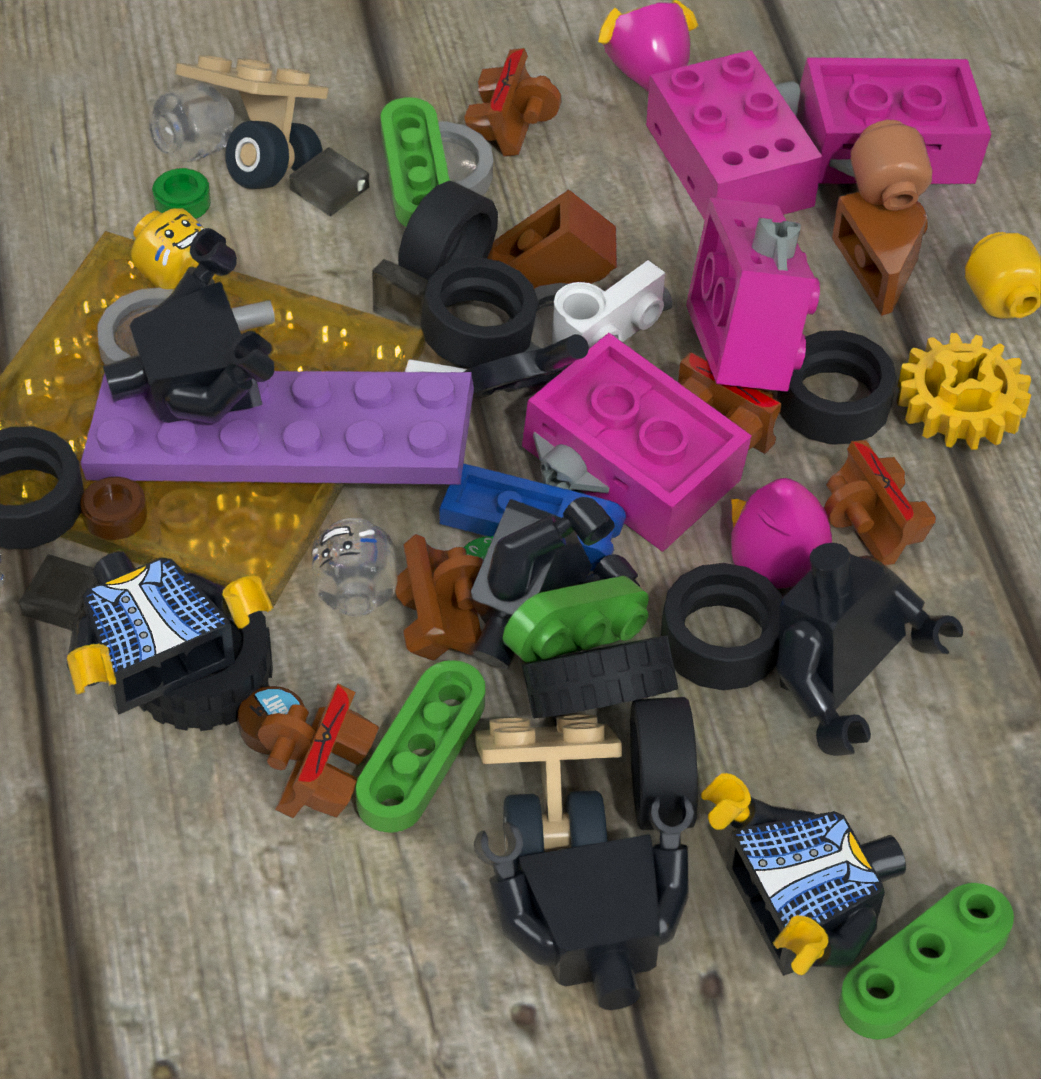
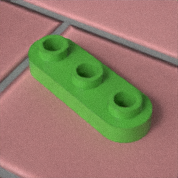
M413 97L399 98L389 102L382 109L380 116L381 137L395 216L405 227L422 199L435 186L450 181L437 113L430 103Z
M627 576L541 592L526 600L515 611L505 627L503 641L525 662L548 660L552 657L614 643L620 639L627 641L643 628L648 619L649 613L646 608L649 596Z
M448 660L434 664L421 676L357 780V811L360 818L369 827L381 832H399L413 826L422 816L484 712L485 681L475 667L462 661ZM457 700L460 701L461 704L456 706H448L444 703V701ZM417 749H427L432 753L426 756H417L412 752ZM389 799L400 802V804L394 806H385L381 803Z
M981 883L963 884L949 892L849 971L843 981L839 997V1011L845 1024L855 1033L869 1039H886L901 1032L1003 949L1007 943L1014 921L1013 909L1007 898L997 889ZM968 910H978L989 917L985 919L976 918ZM923 947L931 948L940 957L927 958L918 949ZM872 987L881 988L890 997L886 999L874 998L867 992V989Z

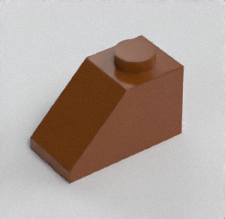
M568 189L495 239L487 259L501 261L519 270L532 283L534 289L539 286L556 283L585 282L592 284L603 280L612 270L617 268L616 226Z
M859 192L840 196L838 198L832 239L881 316L893 312L918 261L922 238L928 228L926 212L918 201L908 208L893 211L886 209L884 205H873L866 202Z

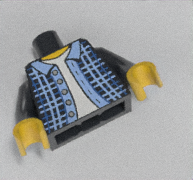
M113 552L102 557L93 569V575L99 584L88 588L82 595L86 615L74 623L67 655V668L71 674L75 694L85 693L84 687L94 686L100 682H106L114 708L118 715L234 664L235 657L230 621H234L238 629L244 628L249 624L248 616L257 611L269 612L274 609L261 578L255 575L245 576L231 582L227 586H223L194 572L185 573L169 558L161 557L136 568L128 554L124 552Z
M721 773L700 795L703 800L716 804L708 813V821L713 828L722 830L729 824L736 828V830L732 831L726 868L782 975L785 976L793 972L797 975H803L807 973L811 966L826 968H846L851 966L877 930V921L885 894L882 882L903 875L906 872L905 857L896 838L892 835H887L860 844L844 815L835 811L815 814L810 811L767 804L751 797L747 786L735 775Z

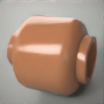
M884 120L868 126L863 130L860 138L851 149V164L859 193L870 204L884 205L886 209L893 211L908 208L916 203L918 196L923 194L932 182V166L924 138L916 128L905 125L900 121Z

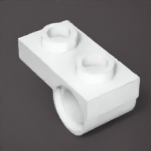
M647 260L606 291L585 282L565 285L556 293L554 298L552 344L574 334H579L587 340L590 349L607 333L624 342L640 329L646 330L650 328L663 311L664 302L662 299L665 272Z

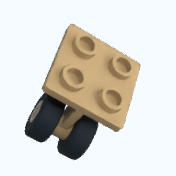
M199 55L198 64L177 63L176 75L239 90L250 121L239 124L232 131L227 141L225 152L228 171L237 184L248 189L271 188L281 181L287 169L291 168L298 175H306L323 163L322 144L315 131L307 125L292 123L295 97L327 99L329 88L309 83L310 73L294 69L277 68L275 75L272 74L270 63L238 58L237 66L231 67L232 60L208 55Z
M571 714L558 716L557 727L533 728L530 727V719L509 717L490 720V730L475 731V745L483 764L540 761L545 814H542L540 800L536 794L508 795L504 800L503 822H510L518 827L523 838L522 851L513 860L515 869H518V861L521 856L607 842L606 815L601 793L596 790L570 792L566 797L565 813H562L560 760L622 757V742L607 724H598L596 715ZM504 834V844L506 852L508 847V841Z

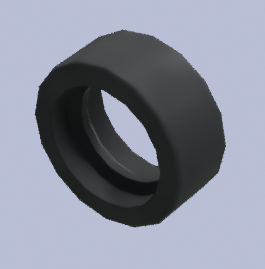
M446 181L435 186L415 209L403 233L398 252V270L403 279L426 291L428 279L441 266L463 258L481 257L487 259L492 249L498 226V211L493 200L452 181Z
M481 257L457 259L441 266L428 279L420 326L425 342L438 356L457 366L473 368L493 360L523 353L530 347L539 301L532 283L519 270L501 261ZM476 300L491 303L504 310L513 320L501 325L479 326L466 323L453 316L446 307L460 301Z
M835 330L819 331L805 336L806 351L803 365L800 370H793L788 392L778 391L777 394L778 402L781 403V414L789 425L809 439L830 445L850 444L851 441H860L872 437L886 424L891 410L897 382L894 362L880 345L863 335ZM837 372L852 376L862 382L871 394L854 402H834L820 398L805 387L802 381L818 373Z
M34 426L8 427L0 430V477L18 470H38L51 474L59 480L55 488L39 500L24 505L0 504V547L6 549H32L55 541L75 524L82 512L81 497L84 493L81 470L72 446L56 433Z
M728 563L699 566L681 575L667 591L660 636L668 635L674 669L679 675L699 686L723 691L746 688L767 677L775 667L779 654V606L783 599L782 594L768 578L745 566ZM725 606L739 609L751 616L762 628V632L758 639L746 645L726 648L710 645L695 637L685 626V620L688 615L701 608Z
M685 697L632 701L630 712V753L637 824L641 830H655L649 823L647 814L649 805L654 798L659 796L660 806L658 815L660 820L667 826H676L682 819L681 796L684 795L692 803L694 813L688 828H693L697 820L698 770L695 730L689 700Z

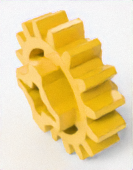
M957 333L950 334L949 343L946 345H942L934 337L928 338L925 351L913 348L910 351L908 363H902L897 385L899 387L897 404L898 406L908 407L905 418L908 424L921 421L925 423L923 437L928 439L937 432L945 435L946 447L952 448L957 438L966 439L971 450L978 449L979 441L982 437H986L994 445L1001 444L1004 431L1012 434L1017 433L1021 418H1026L1031 394L1028 393L1031 377L1019 374L1022 365L1021 359H1003L1005 346L999 343L990 350L982 347V336L975 335L970 344L962 343Z

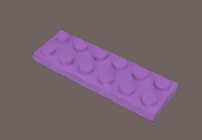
M274 371L273 376L269 380L257 382L263 405L228 412L220 421L214 423L188 419L167 423L160 420L150 391L114 402L104 373L81 460L86 480L124 477L133 481L461 485L474 391L471 372Z

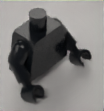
M205 228L196 234L190 245L191 257L199 265L196 268L189 267L170 296L154 310L134 318L129 325L138 355L102 366L114 402L150 391L160 420L167 423L187 419L214 423L220 421L228 412L263 405L257 382L269 380L273 376L275 369L274 361L267 356L272 351V345L255 331H247L241 334L221 281L215 283L212 279L214 274L224 276L235 269L237 265L236 253L226 245L225 237L211 228Z
M579 497L573 500L564 510L562 518L513 499L509 500L470 594L471 603L486 624L473 649V653L478 658L495 667L509 669L516 653L503 641L505 627L515 611L526 600L538 593L619 576L629 577L640 587L639 583L635 580L638 577L637 572L624 557L616 554L603 558L596 565L593 574L588 576L592 564L580 540L586 546L593 545L605 538L615 527L613 520L594 499Z
M825 543L813 549L810 554L811 570L783 597L779 606V654L776 666L780 676L781 688L792 693L809 719L816 716L820 723L816 731V740L819 748L824 753L833 756L852 755L855 751L851 744L867 743L870 740L871 731L869 724L860 715L839 716L836 709L906 636L905 624L909 623L912 625L911 641L915 649L926 654H949V650L941 644L938 634L940 633L946 637H962L963 627L954 616L928 615L922 609L925 601L895 572L878 559L868 555L858 557L850 554L849 550L842 544Z
M684 795L681 796L682 819L674 827L665 825L659 818V796L654 798L649 805L647 814L649 823L660 833V844L654 846L650 834L521 856L518 861V869H515L513 860L518 857L523 847V838L518 827L510 822L503 823V831L508 841L507 851L503 856H497L491 852L485 830L479 831L475 837L474 851L477 857L485 864L492 865L495 875L489 881L504 935L536 964L549 966L555 981L559 985L572 986L593 982L599 1007L604 1010H619L639 1000L641 995L635 974L648 972L656 967L659 946L665 945L674 938L689 898L688 846L681 844V832L688 828L692 822L694 811L692 803Z

